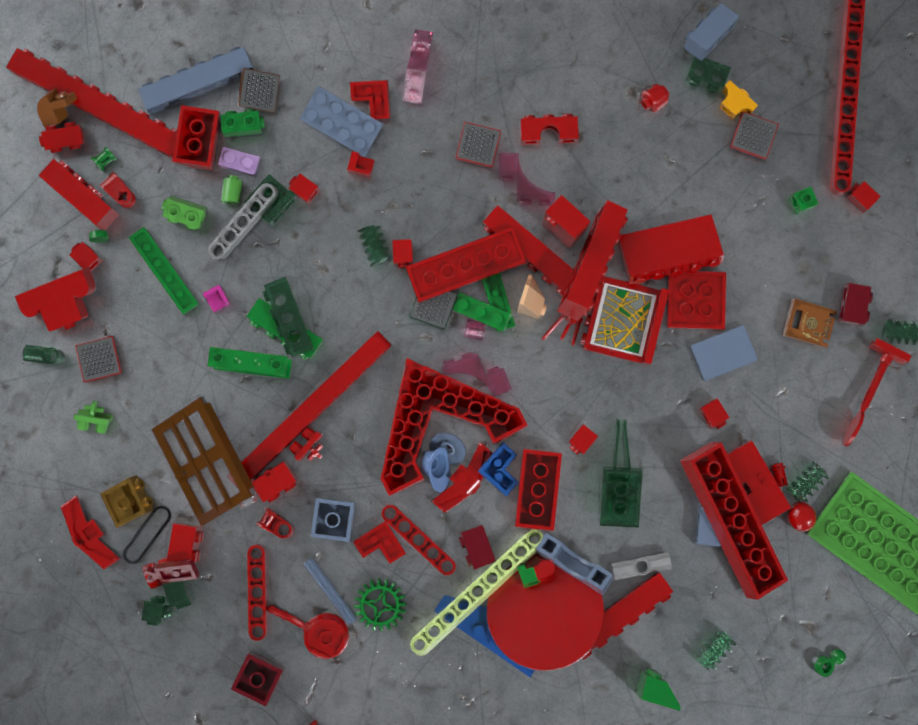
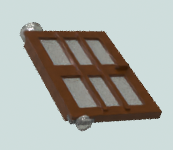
M199 394L189 399L191 402L189 405L151 430L200 525L203 526L238 505L241 509H244L256 503L259 499L252 490L254 486L211 403H207L204 396L201 397Z

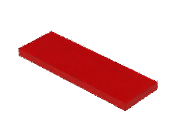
M513 226L408 265L406 270L417 300L420 303L527 263Z

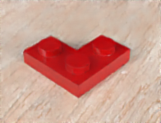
M388 80L350 82L351 101L369 100L371 117L374 119L391 118Z
M386 521L353 541L363 558L378 548L381 549L389 564L406 554Z

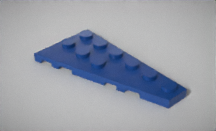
M444 595L434 612L437 614L441 613L456 598ZM466 601L461 602L459 609H467L469 603ZM479 605L457 626V628L528 677H531L535 670L518 665L499 649L489 630L486 606ZM447 615L445 619L451 623L454 620V615Z

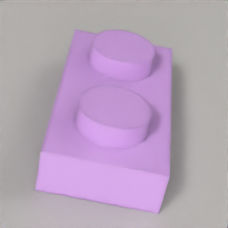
M223 147L218 165L255 176L260 157Z

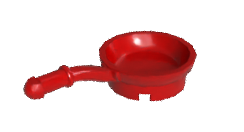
M275 605L267 607V611L270 614L272 613L282 618V620L285 619L303 628L304 644L308 651L317 658H335L348 645L350 638L349 629L345 621L335 614H318L305 623L289 614L288 611L275 607Z

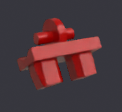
M307 427L301 434L308 441L304 447L297 441L293 442L289 447L297 461H301L309 451L311 453L307 458L310 461L315 456L319 459L322 458L319 451L323 446L320 443L315 448L313 446L323 435Z

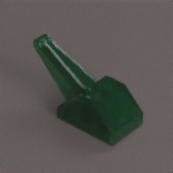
M616 419L612 467L603 466L600 477L599 525L639 528L643 471L642 468H631L626 419H623L622 424L624 467H616L620 434V419Z

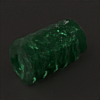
M371 225L357 231L362 233L359 238L365 240L362 246L368 247L364 251L365 254H371L367 260L374 261L370 264V267L386 263L387 259L392 256L391 254H385L389 247L382 246L386 242V240H380L384 233H377L381 225Z
M887 319L882 330V340L886 341V338H889V343L892 344L894 338H896L897 344H900L902 339H904L905 345H908L909 341L912 340V345L915 346L918 341V323L910 321L908 324L906 320L902 322L895 320L893 322L891 319Z
M812 461L813 465H807L808 471H802L803 477H796L798 483L794 481L791 483L793 488H786L788 493L800 503L801 500L808 502L806 495L814 496L811 490H819L816 485L817 483L824 485L822 478L829 479L825 470L814 461Z
M716 631L715 634L718 639L711 637L712 645L705 644L707 651L700 649L702 657L695 655L696 660L710 673V668L717 670L715 662L722 664L720 656L727 658L725 651L733 652L730 645L738 646L725 632L720 633Z

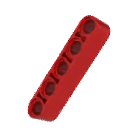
M386 505L382 509V518L443 575L454 573L456 568L455 561L398 507ZM388 508H393L396 511V516L393 519H389L385 515V511ZM402 521H407L410 524L408 532L400 530L399 525ZM421 534L424 537L422 545L414 543L413 538L415 535ZM436 548L439 552L438 556L430 558L427 553L428 549ZM444 561L452 563L453 568L451 571L446 572L442 569Z
M257 544L252 545L247 552L248 633L254 641H260L268 634L267 550L263 545ZM255 548H259L262 551V556L259 559L255 558L252 554ZM255 567L262 570L260 578H256L253 575ZM255 587L262 589L261 597L254 596L253 589ZM255 607H260L263 610L261 617L254 615L253 610ZM256 626H260L263 629V635L260 637L254 634Z

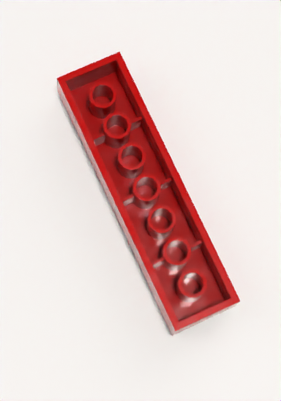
M710 442L681 459L680 462L746 598L759 600L789 581L722 442Z

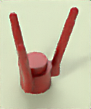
M562 314L541 339L545 340L565 318L568 323L560 336V340L564 339L570 326L576 324L571 345L574 346L583 318L581 317L577 321Z

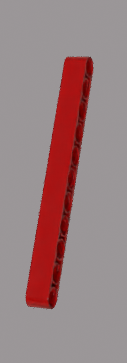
M852 0L844 1L830 190L837 196L846 193L850 189L852 182L866 0H858L859 3H854ZM850 15L855 16L857 18V22H853L850 19ZM848 34H853L856 40H851ZM847 52L853 53L854 59H850L847 56ZM845 71H851L853 77H848ZM844 89H849L852 95L847 96L844 93ZM842 108H848L850 115L845 114ZM841 126H846L849 133L842 132ZM840 144L847 147V152L840 150ZM838 163H843L846 167V170H840L838 167ZM838 181L844 184V190L837 187Z
M379 331L366 341L241 462L251 481L392 346ZM229 474L228 478L235 484L231 474Z

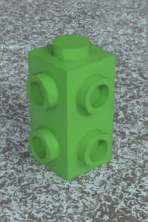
M171 195L167 200L163 201L161 210L164 211L162 217L167 218V221L172 223L180 222L185 224V227L196 230V228L199 229L203 225L208 207Z

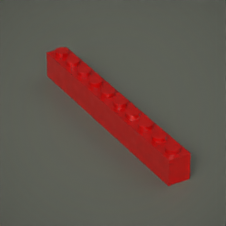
M16 48L6 66L10 72L47 92L56 89L58 93L64 91L66 94L74 92L77 100L71 103V105L160 153L173 158L177 129L172 128L170 130L165 127L166 124L162 121L149 119L147 113L141 110L139 112L132 110L133 106L124 101L122 104L117 102V98L110 93L104 95L99 92L100 89L95 85L90 84L88 86L83 83L84 80L80 77L67 75L65 69L59 66L56 68L50 66L51 62L42 57L40 59L35 58V54L24 48L22 51Z

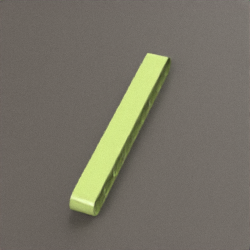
M532 529L526 533L415 635L410 643L413 652L419 656H424L507 581L518 570V566L525 564L537 553V546L544 537L542 532ZM533 536L541 538L536 544L531 543L530 539ZM525 549L526 554L523 557H519L516 555L517 550ZM510 562L512 567L509 570L502 569L503 563ZM496 575L498 579L495 583H489L487 581L488 577ZM477 588L483 589V594L479 597L473 595L474 590ZM466 601L469 603L467 609H459L461 602ZM447 615H454L453 622L445 623L444 619ZM433 628H439L440 630L436 637L430 636V631ZM419 641L425 642V647L422 650H416L415 648Z

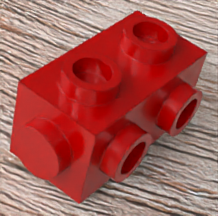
M76 122L64 123L65 127L57 128V125L45 127L46 131H41V136H39L41 147H44L45 151L50 150L51 153L61 152L62 147L69 146L70 150L81 148L80 144L85 143L81 124L76 125Z

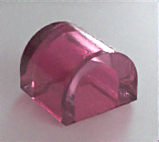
M467 319L464 337L482 341L486 324L477 320Z

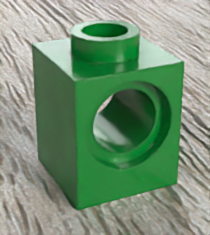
M812 187L798 191L789 197L796 215L810 210L819 204Z

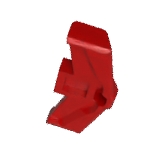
M480 442L468 468L461 464L449 478L455 484L439 494L431 502L444 513H447L471 494H474L481 486L480 484L483 480V476L478 470L493 452Z
M78 495L60 506L72 537L71 540L77 548L81 549L103 570L121 559L99 540L105 533L95 519L87 522Z

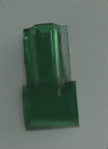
M26 344L23 348V361L59 366L65 359L64 353L53 347ZM55 352L56 359L51 361L50 356Z

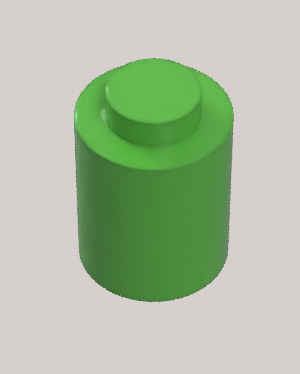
M228 175L227 178L223 179L222 203L240 204L242 180H239L238 176Z

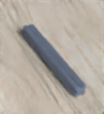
M311 558L306 561L304 566L347 624L353 623L357 619L314 559Z

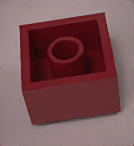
M249 652L231 690L266 707L286 668L254 652Z

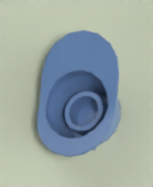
M442 447L437 448L435 451H424L421 461L422 472L430 477L435 491H445L451 477L447 451Z

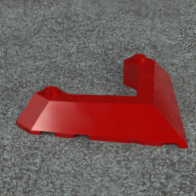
M406 358L380 479L389 496L425 480L416 462L433 411L485 428L493 445L511 437L528 425L519 408Z

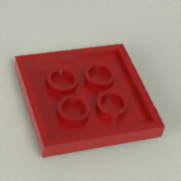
M684 271L680 275H668L667 328L725 330L726 272Z

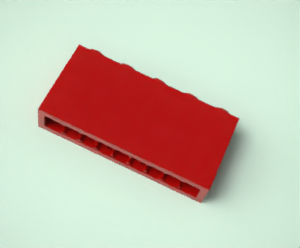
M712 214L623 234L618 242L629 284H641L650 279L659 280L664 276L671 274L676 276L689 270L698 271L706 266L715 267L723 263L724 258Z

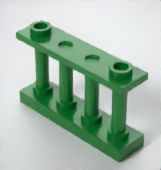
M210 347L207 366L220 371L290 379L292 360L288 359V356Z

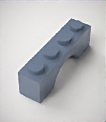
M548 533L545 534L536 548L538 555L552 561L555 566L601 595L605 594L614 580L613 574L599 565L590 563L576 555L561 541Z

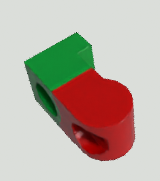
M543 560L539 565L526 569L525 564L517 567L524 588L550 580L556 573L555 565L550 560Z

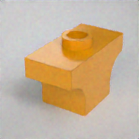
M731 80L723 87L722 91L725 94V100L719 108L732 120L743 111L751 114L758 105L749 97L748 92L743 88L739 89Z

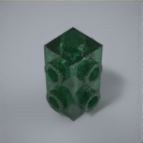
M154 595V597L145 600L141 620L147 621L146 624L158 626V624L167 621L168 617L172 616L173 606L170 605L171 601L165 600V596Z

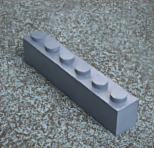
M235 47L227 54H217L212 57V60L207 62L200 61L194 67L180 69L177 71V74L172 76L165 75L159 79L160 81L145 83L138 91L147 112L152 114L241 78L242 68L254 69L245 48Z

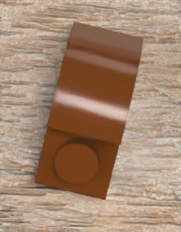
M53 89L39 100L37 112L44 127L59 124L68 117L65 107L77 100L74 92L66 94L64 91L58 93L56 89Z

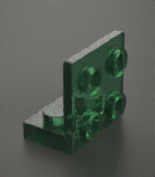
M269 174L249 195L245 203L262 184L267 183L275 186L278 189L279 197L261 217L273 227L296 202L297 197ZM271 188L266 189V198L271 197L273 193ZM257 202L253 204L252 210L254 212L259 211L260 204Z

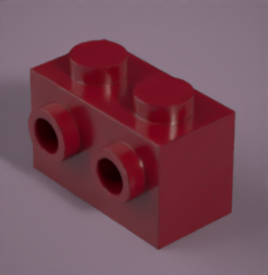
M853 283L844 285L838 323L863 326L869 321L870 311H868V306L873 299V292H871L870 286Z
M483 524L461 532L462 536L459 537L462 549L466 547L469 555L465 557L469 567L473 566L475 570L496 562Z

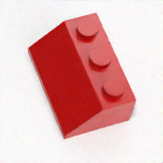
M181 105L172 162L194 169L213 171L221 121L219 111Z

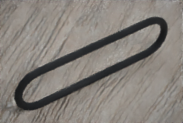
M156 507L123 551V558L127 563L135 564L140 561L169 522L171 513L167 507ZM158 509H165L168 513L167 520L138 559L135 561L128 560L126 558L128 548Z

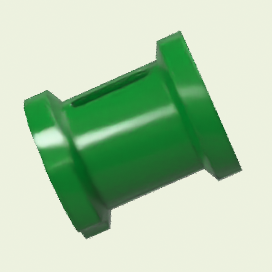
M106 146L99 155L91 158L102 171L105 170L104 167L111 161L117 160Z

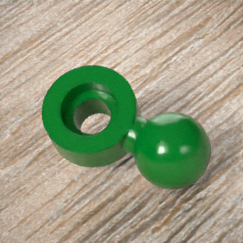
M836 649L832 651L830 658L827 656L819 657L814 665L815 672L823 677L830 676L834 671L835 664L841 665L846 661L845 652L841 649Z

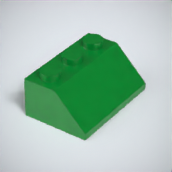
M647 668L646 671L641 670L635 689L638 697L641 700L680 711L681 707L667 681L663 679V675L650 668Z

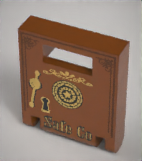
M792 299L783 336L822 348H828V344L824 343L823 340H830L835 318L829 317V315H836L837 311L802 300ZM802 311L798 329L793 328L792 323L795 312Z

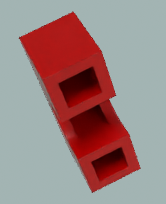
M552 114L543 115V118H535L534 115H527L520 119L521 145L540 144V134L546 129H552L557 133L559 143H578V116L563 114L562 117H554Z

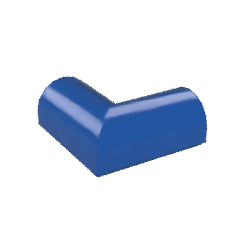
M502 442L480 467L478 472L507 497L519 483L505 470L517 454Z

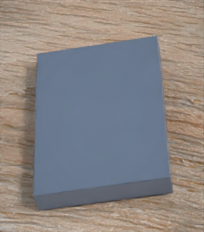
M744 325L690 345L703 381L758 361Z

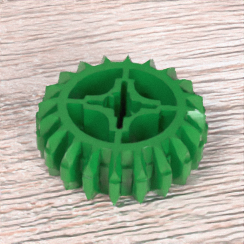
M380 578L377 579V585H375L373 580H370L371 587L369 588L367 584H364L363 587L366 591L358 590L362 597H355V600L359 601L360 604H355L354 608H360L361 610L355 614L356 616L363 615L359 620L360 623L365 619L368 621L365 624L366 628L369 627L370 623L373 624L372 631L376 630L377 625L380 632L384 629L383 625H386L387 630H390L391 626L389 623L392 622L394 626H397L398 623L395 619L397 618L400 621L403 619L399 612H406L405 609L400 608L407 605L406 602H400V599L405 598V594L400 596L397 594L401 591V588L399 587L395 591L393 588L396 583L394 582L390 587L387 586L388 579L385 580L384 585L381 584ZM381 589L379 598H366L371 591ZM387 591L394 596L396 606L386 601ZM383 595L382 601L387 607L385 609L382 607V610L377 614L378 606L374 603L376 601L379 602ZM364 604L373 607L375 611L374 619L367 614ZM383 611L395 612L391 618L379 621Z

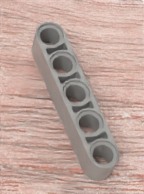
M262 184L208 248L209 255L220 260L227 258L279 197L278 189L271 184ZM271 188L273 193L271 197L266 198L265 191ZM258 202L260 209L257 212H253L252 206ZM246 217L248 220L247 225L242 227L240 220ZM231 231L235 233L233 241L228 240V234ZM221 246L223 252L221 255L217 256L215 253L216 247Z

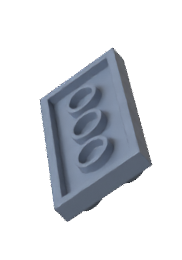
M317 86L299 118L351 150L358 152L363 157H366L384 125L320 86Z

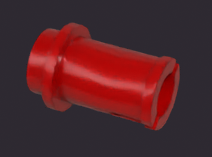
M783 462L772 464L770 469L773 471L774 478L779 487L789 485L784 469L786 466L783 465Z

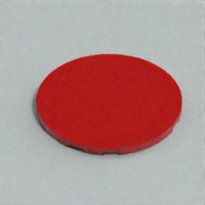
M535 554L525 563V567L528 569L537 566L546 559ZM555 566L556 573L552 579L524 588L519 571L517 570L488 598L487 621L495 643L510 660L531 670L549 671L563 669L578 662L593 648L603 626L604 604L602 595Z

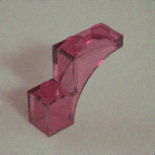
M417 29L414 31L410 59L406 70L403 101L422 104L434 32Z
M499 153L498 179H502L503 182H513L514 179H517L516 202H520L521 205H532L533 202L539 203L541 206H550L551 203L555 202V192L542 190L526 178L519 163V153Z
M472 352L462 355L461 360L456 362L454 359L446 361L444 366L441 367L444 375L462 373L478 378L489 388L493 397L512 390L504 368L499 369L498 366L488 370V374L485 375L477 353L473 355Z

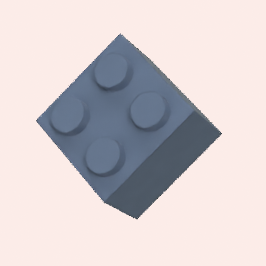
M316 498L311 537L350 542L356 503Z

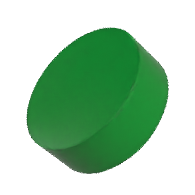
M94 230L88 234L90 242L100 243L108 240V232L105 230Z

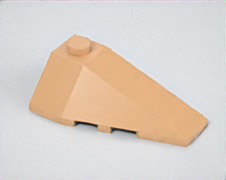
M529 274L517 313L539 319L540 315L544 316L547 305L544 304L545 298L533 275Z

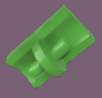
M93 401L91 405H85L84 410L79 409L78 413L74 414V420H77L78 430H88L90 423H95V432L104 434L113 420V414L104 413V408L99 407L98 401Z

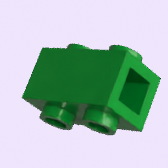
M246 109L241 113L227 111L225 114L220 115L224 137L262 134V128H265L264 116H261L259 111H255V109Z

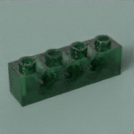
M283 277L265 284V290L262 292L266 302L270 301L272 308L269 310L273 320L277 319L279 326L276 328L280 338L284 337L286 344L283 347L287 356L291 355L294 359L315 351L287 278ZM279 296H284L286 299L285 303L280 306L276 305V299ZM291 314L293 317L292 321L287 324L283 323V316ZM292 332L299 333L300 337L297 341H290L289 337Z

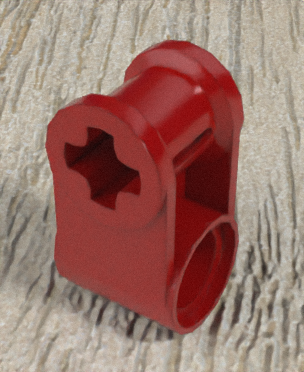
M112 172L100 184L103 190L121 206L130 208L135 204V195L116 173ZM124 195L128 198L126 201H124Z
M267 507L264 509L265 513L260 521L256 522L259 527L279 538H290L294 534L293 524ZM284 524L289 527L287 535H282L280 532V528Z

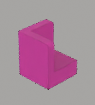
M220 285L202 293L214 313L231 304L223 287Z

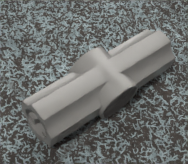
M668 552L611 563L614 580L672 569ZM639 561L646 563V569L642 572H639L636 568Z

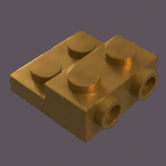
M137 475L129 477L100 493L116 528L154 510L152 507L153 499L146 495L144 490L145 483Z

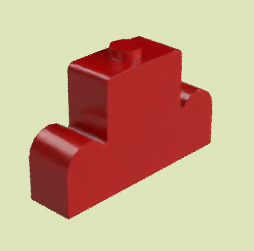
M88 267L14 297L24 316L34 317L41 314L48 331L51 332L62 327L67 330L75 327V322L89 316L82 297L91 295L95 291L96 285Z

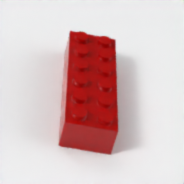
M607 200L597 212L557 312L578 321L582 316H586L588 310L592 309L595 303L593 297L595 293L599 292L602 285L600 280L608 270V266H606L608 260H611L615 253L613 247L621 238L622 234L619 232L621 228H624L628 217H626L628 209Z

